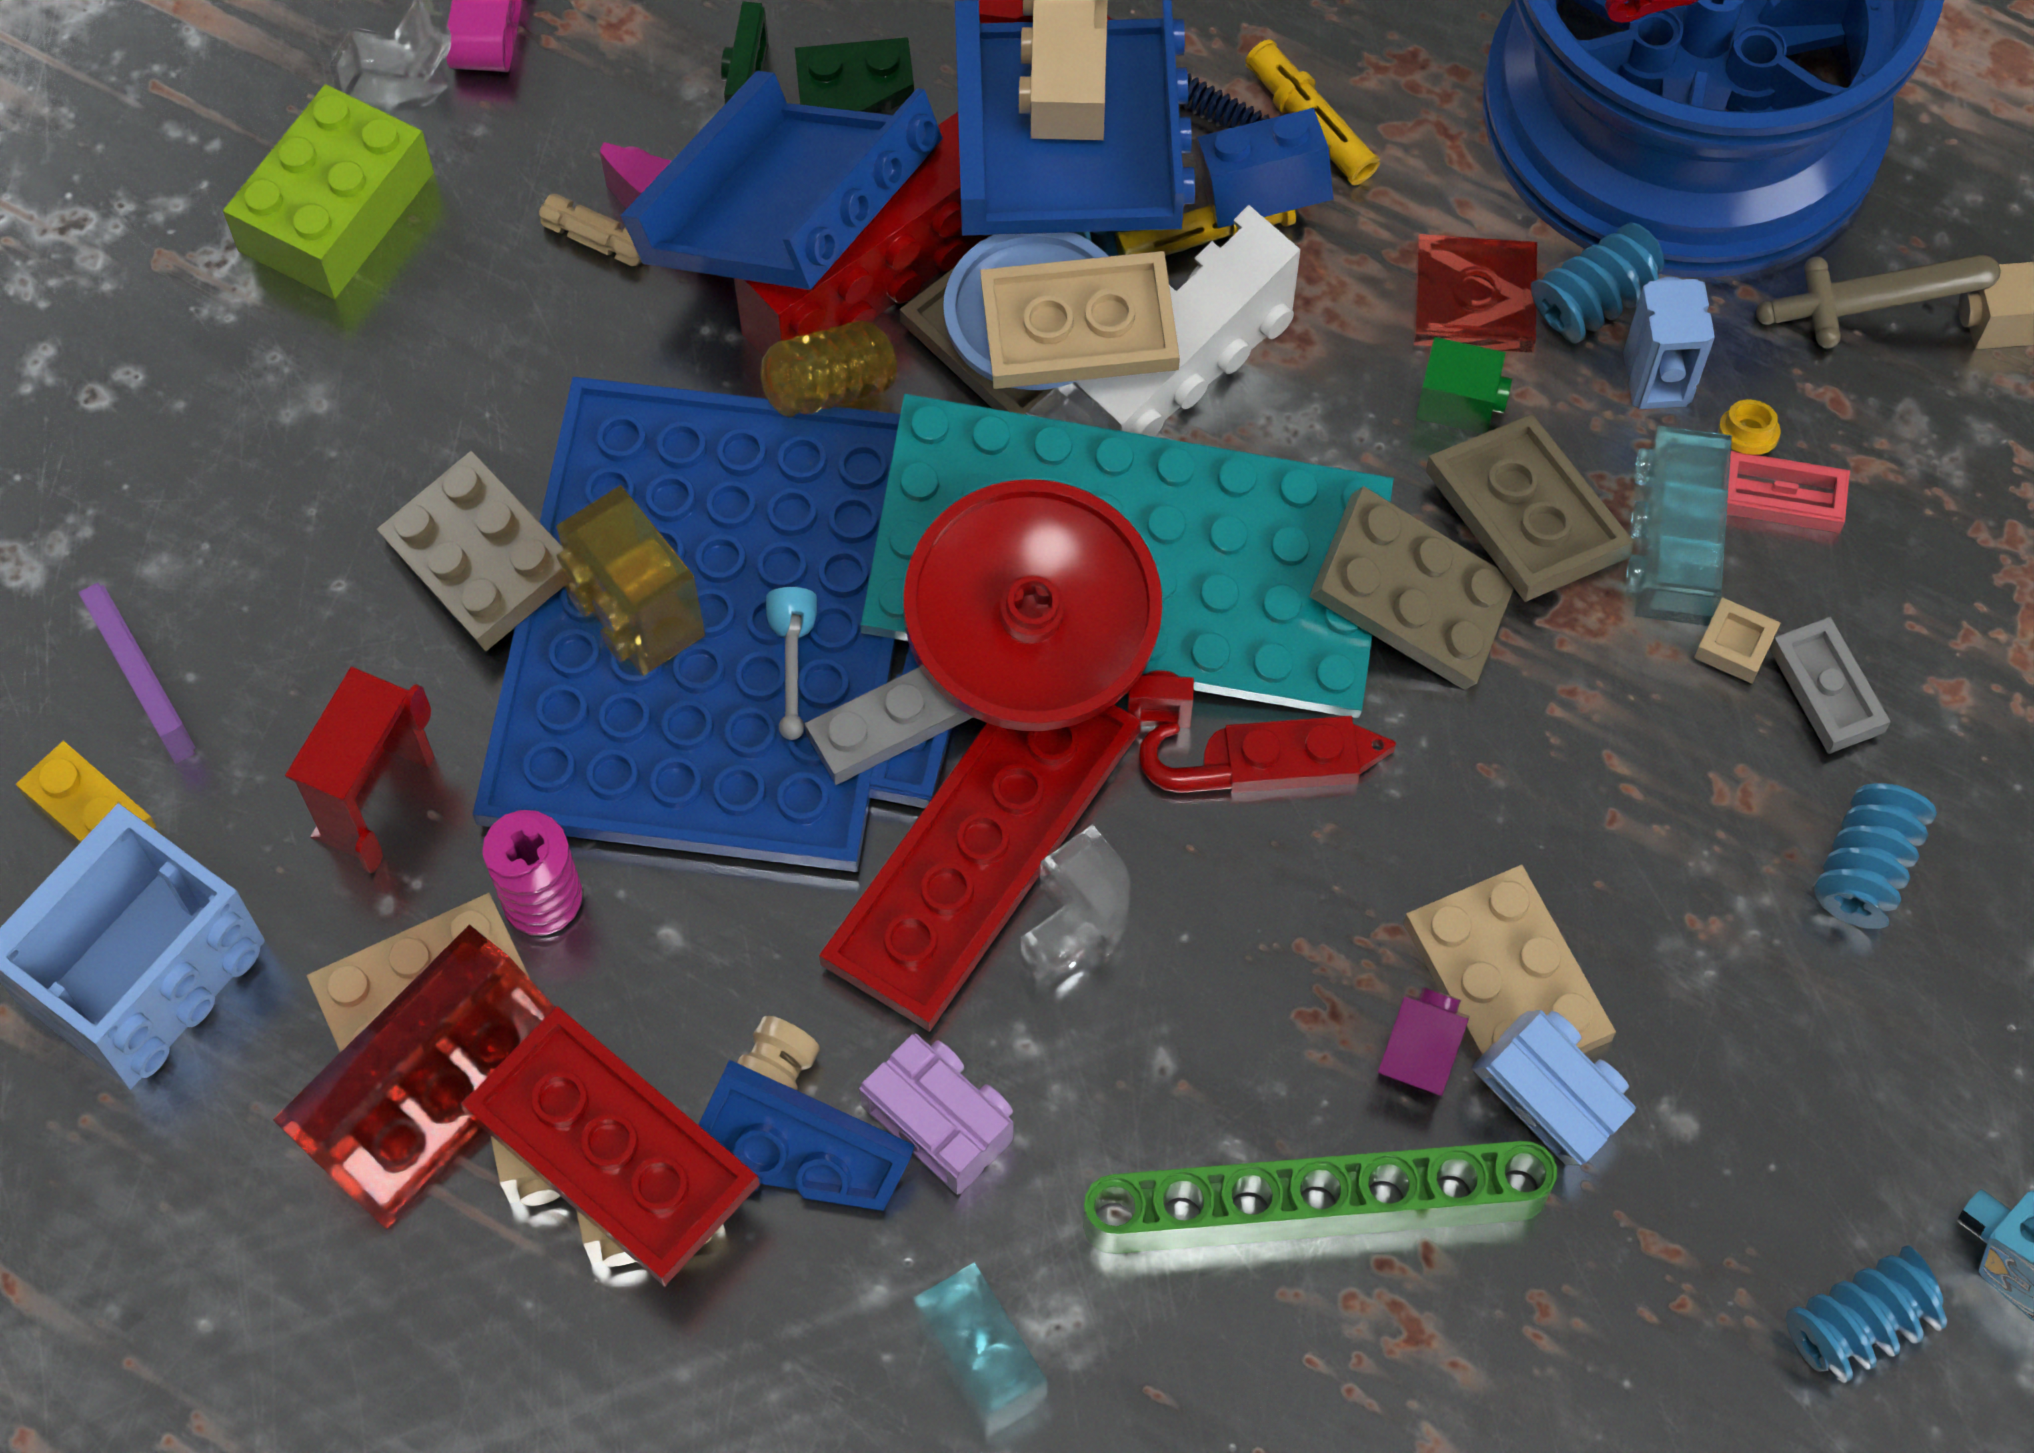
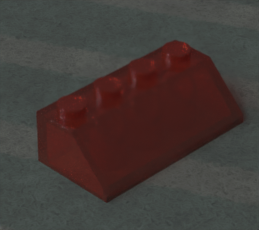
M469 924L273 1121L387 1229L484 1131L480 1125L464 1112L461 1103L541 1023L555 1006L505 952Z

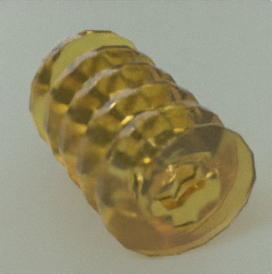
M862 320L776 342L768 349L762 360L760 376L763 390L770 404L780 414L791 418L799 412L802 414H813L820 409H830L838 404H847L855 399H865L872 394L887 392L893 386L897 377V358L886 334L875 324Z

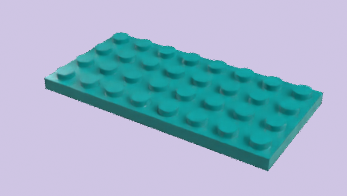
M904 394L862 616L861 633L908 641L903 617V595L910 559L927 528L949 506L962 497L992 484L1022 479L1055 481L1085 490L1110 504L1133 525L1150 550L1161 583L1162 617L1154 651L1142 675L1156 670L1170 671L1177 674L1178 677H1194V690L1359 718L1363 708L1372 634L1312 599L1309 595L1351 494L1365 486L1391 502L1394 478Z

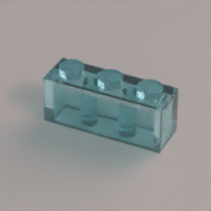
M1657 426L1650 449H1639L1634 483L1635 485L1645 486L1643 501H1635L1630 537L1640 539L1639 555H1631L1626 577V591L1636 593L1635 617L1709 626L1720 601L1722 591L1732 435Z

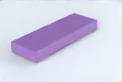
M99 582L78 592L174 763L177 764L194 755L195 745L105 586H100Z

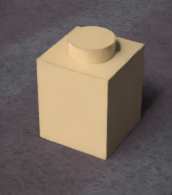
M2034 262L1999 264L2001 273L1996 284L1987 289L1960 294L1958 305L1960 321L1964 327L1970 328L1975 350L2034 345Z

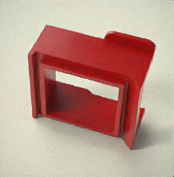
M351 666L285 774L286 778L295 781L316 824L310 837L359 858L364 871L371 874L379 867L383 851L375 833L367 828L355 799L384 750L426 768H430L435 757L424 731L431 716V707L422 686L414 684L407 690Z

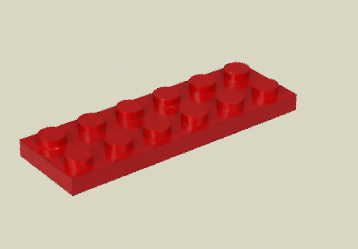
M1112 705L1104 712L1087 721L1056 730L1021 731L987 723L819 954L820 965L930 1032L1140 733L1141 719L1116 705Z

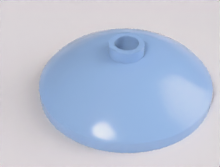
M1074 232L996 234L982 240L972 247L957 263L945 289L943 303L944 321L954 349L969 367L992 381L980 270L1109 256L1093 242ZM1076 381L1019 386L1011 388L1022 390H1047L1069 385Z

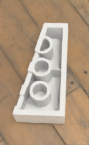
M1248 205L1233 220L1234 224L1239 228L1238 232L1221 248L1211 241L1195 257L1198 266L1180 289L1176 291L1169 285L1180 356L1179 370L1076 381L1071 383L1070 411L1085 425L1155 437L1161 430L1164 421L1180 407L1183 409L1192 407L1201 399L1208 385L1223 372L1227 374L1235 372L1247 360L1251 349L1266 337L1269 339L1278 337L1289 326L1294 316L1293 303L1301 249Z

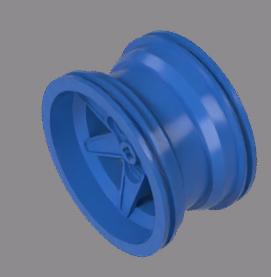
M1512 0L1494 33L1484 74L1482 103L1487 137L1498 165L1519 197L1540 219L1559 234L1584 249L1594 244L1598 245L1602 238L1609 234L1617 233L1621 226L1632 222L1640 224L1647 229L1659 242L1664 255V268L1658 274L1678 277L1712 278L1764 270L1787 262L1829 238L1848 221L1861 205L1873 185L1889 144L1893 125V97L1911 78L1924 57L1941 15L1944 0H1698L1690 5L1658 11L1624 23L1614 22L1608 17L1605 10L1606 0H1573L1625 30L1591 40H1577L1561 20L1556 9L1568 0ZM1829 47L1841 65L1850 86L1844 88L1823 82L1786 56Z

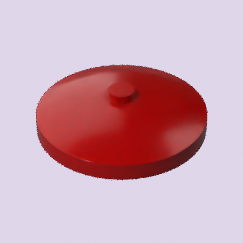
M1037 479L1012 480L992 484L962 497L942 512L927 528L913 552L907 569L903 595V617L909 646L923 674L934 688L957 708L974 718L1007 729L1021 731L1056 730L1079 724L1099 715L1117 703L1137 682L1148 665L1158 637L1162 617V590L1156 564L1143 538L1133 525L1110 504L1085 490L1060 482Z

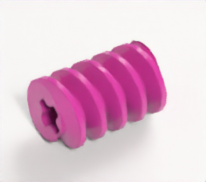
M519 810L502 816L490 827L485 836L482 855L507 921L516 930L531 936L549 935L563 929L575 918L582 903V885L564 830L552 817L539 811Z

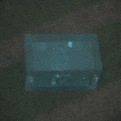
M975 1262L914 1298L918 1324L987 1438L1047 1402L1048 1380Z

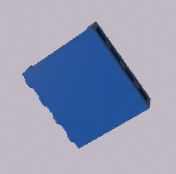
M955 0L962 235L1182 229L1184 204L1195 203L1194 167H1183L1182 154H1191L1192 131L1191 118L1179 117V104H1188L1187 67L1176 68L1175 56L1184 55L1185 29L1184 19H1173L1172 0H1162L1161 18L1107 20L1104 140L1031 139V114H1019L1020 76L1031 77L1032 65L1021 64L1022 27H1033V22L980 23L979 0Z
M756 71L620 216L643 264L811 290L941 142L943 137L925 89L917 88L894 115L787 103L775 73Z

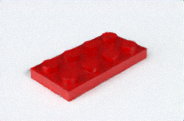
M556 1006L461 1103L464 1112L664 1287L760 1185L757 1174L559 1006Z

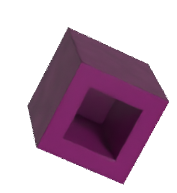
M1422 987L1419 998L1406 994L1378 1073L1442 1096L1470 1018L1466 1014L1457 1012L1461 1000L1427 987Z

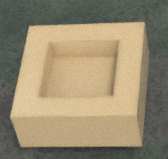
M1722 597L1694 658L1753 684L1781 622Z

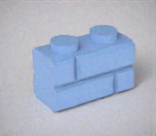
M1664 277L1655 281H1649L1648 284L1643 286L1623 351L1626 373L1630 376L1628 384L1632 406L1639 409L1687 407L1688 404L1692 403L1697 389L1696 385L1699 384L1715 338L1711 313L1707 312L1709 303L1705 282L1698 279L1682 280L1678 277Z
M1542 1010L1526 1011L1500 1036L1497 1042L1489 1047L1473 1064L1471 1069L1565 1165L1581 1166L1635 1112L1636 1107L1623 1094L1629 1088V1085L1622 1075L1610 1064L1601 1059L1594 1064L1576 1046L1582 1037L1576 1028L1562 1015L1555 1011H1551L1548 1015Z

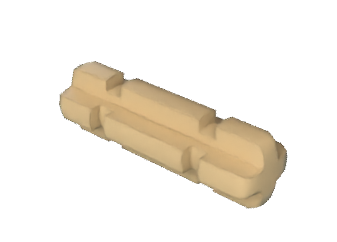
M558 194L548 195L545 203L541 205L539 215L541 217V224L544 227L561 234L567 230V237L606 255H611L615 252L614 259L630 266H638L642 262L626 227L623 230L620 229V222L583 205H577L576 208H573L574 201Z

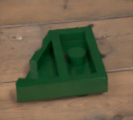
M908 37L795 47L800 105L878 113L903 104L914 92Z

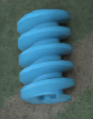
M1629 222L1621 226L1617 233H1612L1602 238L1598 245L1594 244L1584 249L1580 256H1575L1565 261L1561 268L1549 271L1542 280L1538 279L1532 282L1531 294L1534 304L1552 328L1558 331L1567 341L1574 344L1585 338V329L1592 332L1597 331L1603 327L1604 317L1609 320L1616 319L1621 316L1623 306L1630 309L1638 305L1643 286L1648 284L1649 281L1659 279L1658 272H1661L1664 268V255L1659 242L1647 229L1640 224Z
M1874 783L1858 788L1850 802L1851 809L1847 811L1841 823L1842 830L1838 832L1832 844L1833 852L1829 853L1823 865L1824 873L1819 876L1814 886L1816 899L1822 907L1835 918L1858 927L1881 929L1889 926V918L1884 911L1896 910L1902 900L1897 889L1905 888L1909 883L1911 877L1906 868L1913 867L1918 861L1920 855L1916 846L1923 845L1926 841L1928 832L1924 825L1932 824L1937 811L1935 806L1926 797L1911 789L1893 784Z
M1910 1245L1903 1246L1898 1257L1889 1255L1878 1260L1875 1270L1868 1267L1856 1272L1852 1283L1844 1280L1834 1284L1831 1287L1829 1296L1821 1293L1809 1298L1806 1309L1797 1306L1787 1310L1785 1317L1792 1341L1804 1360L1818 1372L1829 1369L1843 1383L1853 1379V1372L1848 1360L1851 1356L1866 1370L1876 1367L1877 1359L1872 1348L1874 1343L1889 1357L1899 1354L1900 1345L1895 1333L1899 1330L1913 1344L1922 1341L1924 1333L1919 1318L1922 1317L1936 1331L1942 1330L1947 1326L1946 1315L1942 1307L1943 1296L1936 1277L1922 1256Z

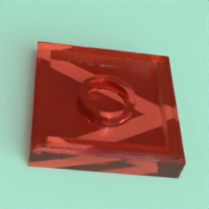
M1419 234L1416 256L1414 345L1432 346L1434 337L1498 351L1533 353L1536 344V306L1531 294V283L1537 280V242Z

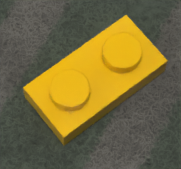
M64 740L16 783L24 797L78 844L84 840L118 803L153 829L156 827V824L147 812Z

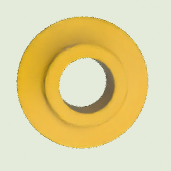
M1746 399L1734 403L1722 415L1718 426V434L1722 442L1734 451L1749 455H1759L1767 453L1776 447L1781 429L1778 423V416L1772 407L1761 401Z

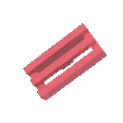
M1727 450L1723 461L1722 471L1724 474L1720 485L1721 497L1717 513L1836 533L1841 532L1845 524L1850 470ZM1742 474L1776 481L1772 484L1737 478V475ZM1798 484L1833 489L1834 494L1799 488Z

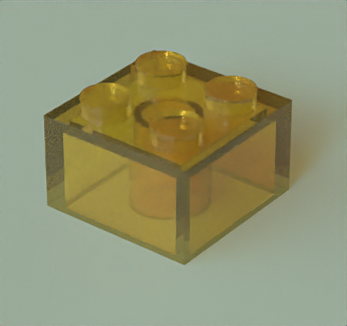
M622 485L556 525L563 551L557 554V559L571 581L565 585V589L575 607L584 617L594 613L604 626L600 630L601 636L619 662L629 658L641 675L644 676L706 636L694 575Z

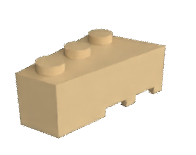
M1023 0V16H1033V27H1022L1021 64L1032 65L1031 77L1020 76L1019 114H1031V139L1104 140L1108 0Z

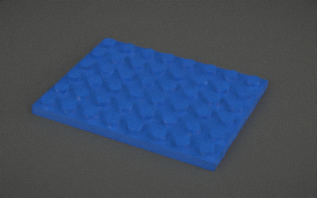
M572 377L539 522L574 558L582 571L515 627L472 814L476 825L491 827L505 814L519 810L539 811L552 817L564 830L565 836L858 872L870 802L869 787L873 767L835 785L806 735L805 723L890 682L897 639L861 633V622L900 414ZM783 587L805 588L817 595V616L814 627L808 634L798 638V716L804 722V732L795 740H788L779 732V723L785 717V638L777 636L769 627L766 617V595L774 589Z

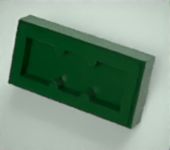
M742 1L734 46L725 47L723 50L721 79L722 82H726L724 91L725 104L756 71H763L768 45V31L765 8L762 6V3Z

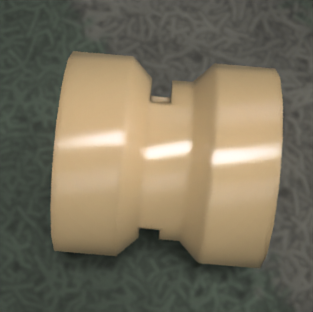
M764 1016L753 1033L755 1044L749 1054L740 1056L736 1063L798 1090L795 1080L802 1070L809 1069L820 1052V1046L810 1035L797 1026L774 1016Z

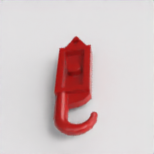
M1352 716L1225 725V728L1216 731L1210 737L1204 752V766L1172 768L1164 765L1158 757L1160 743L1165 738L1173 736L1180 731L1179 725L1172 722L1159 725L1146 735L1140 746L1139 761L1143 773L1151 783L1165 791L1187 793L1231 789V793L1358 784L1360 774L1392 754L1395 750L1396 742L1353 724ZM1373 746H1379V747H1381L1382 749H1381V750H1375V749L1373 748Z

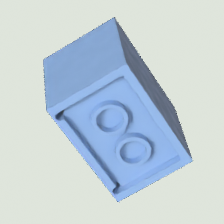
M118 803L0 927V983L15 1002L131 1090L142 1077L147 1078L153 1075L163 1065L168 1057L169 1047L187 1027H194L206 1018L214 1005L215 996L233 977L243 975L252 967L258 958L260 947L265 940L237 890Z

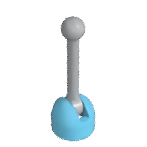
M800 587L778 588L766 595V617L769 627L777 636L785 638V717L779 723V732L788 740L798 739L804 732V722L798 716V638L811 631L817 616V595L811 590Z

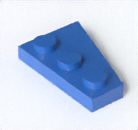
M730 1059L698 1123L702 1129L757 1174L760 1184L795 1189L805 1199L884 1211L911 1159L915 1146Z

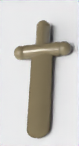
M1975 255L1831 283L1826 260L1822 257L1814 256L1809 258L1804 265L1808 293L1773 299L1772 301H1763L1756 308V318L1762 324L1768 325L1774 322L1779 323L1812 316L1817 343L1823 348H1832L1840 341L1837 317L1987 289L1996 284L2001 270L1998 262L1989 255Z

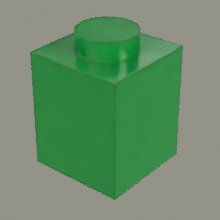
M1434 337L1416 419L1482 434L1488 432L1492 412L1505 413L1513 378L1501 376L1506 352Z

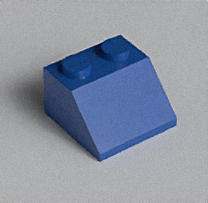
M1314 108L1225 129L1192 139L1191 151L1218 228L1234 225L1233 220L1248 205L1261 216L1266 217L1334 200L1329 147Z

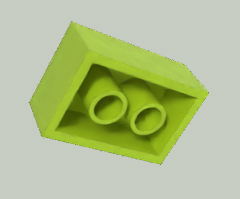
M325 84L223 209L238 252L335 300L433 175L434 170L423 131Z

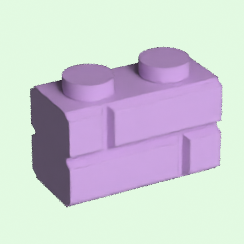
M915 1033L891 1054L887 1062H883L862 1082L859 1088L861 1107L892 1135L914 1144L912 1154L958 1195L1011 1144L1014 1139L1013 1121L1009 1116L1013 1113V1110L1005 1098L993 1087L984 1084L978 1090L960 1074L964 1070V1065L947 1045L936 1040L930 1046Z

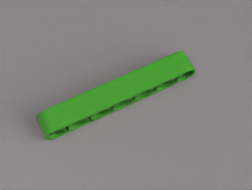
M1515 1141L1111 1174L1100 1177L1089 1187L1085 1195L1083 1229L1086 1238L1096 1249L1104 1253L1123 1254L1523 1221L1533 1218L1542 1211L1557 1180V1166L1553 1156L1544 1147L1534 1142ZM1513 1170L1524 1171L1534 1178L1538 1189L1532 1192H1521L1508 1183L1505 1174ZM1444 1176H1456L1469 1186L1471 1194L1462 1198L1451 1197L1441 1190L1437 1180ZM1379 1181L1390 1182L1399 1188L1403 1199L1392 1204L1383 1203L1373 1196L1369 1186ZM1313 1186L1322 1187L1334 1196L1336 1203L1326 1209H1317L1304 1201L1301 1192ZM1244 1192L1256 1193L1267 1202L1268 1208L1256 1215L1246 1214L1234 1205L1233 1198ZM1179 1197L1187 1198L1199 1207L1200 1214L1193 1219L1178 1220L1170 1216L1164 1206L1172 1199ZM1117 1203L1127 1207L1132 1213V1218L1125 1224L1112 1226L1102 1222L1096 1215V1212L1103 1205Z

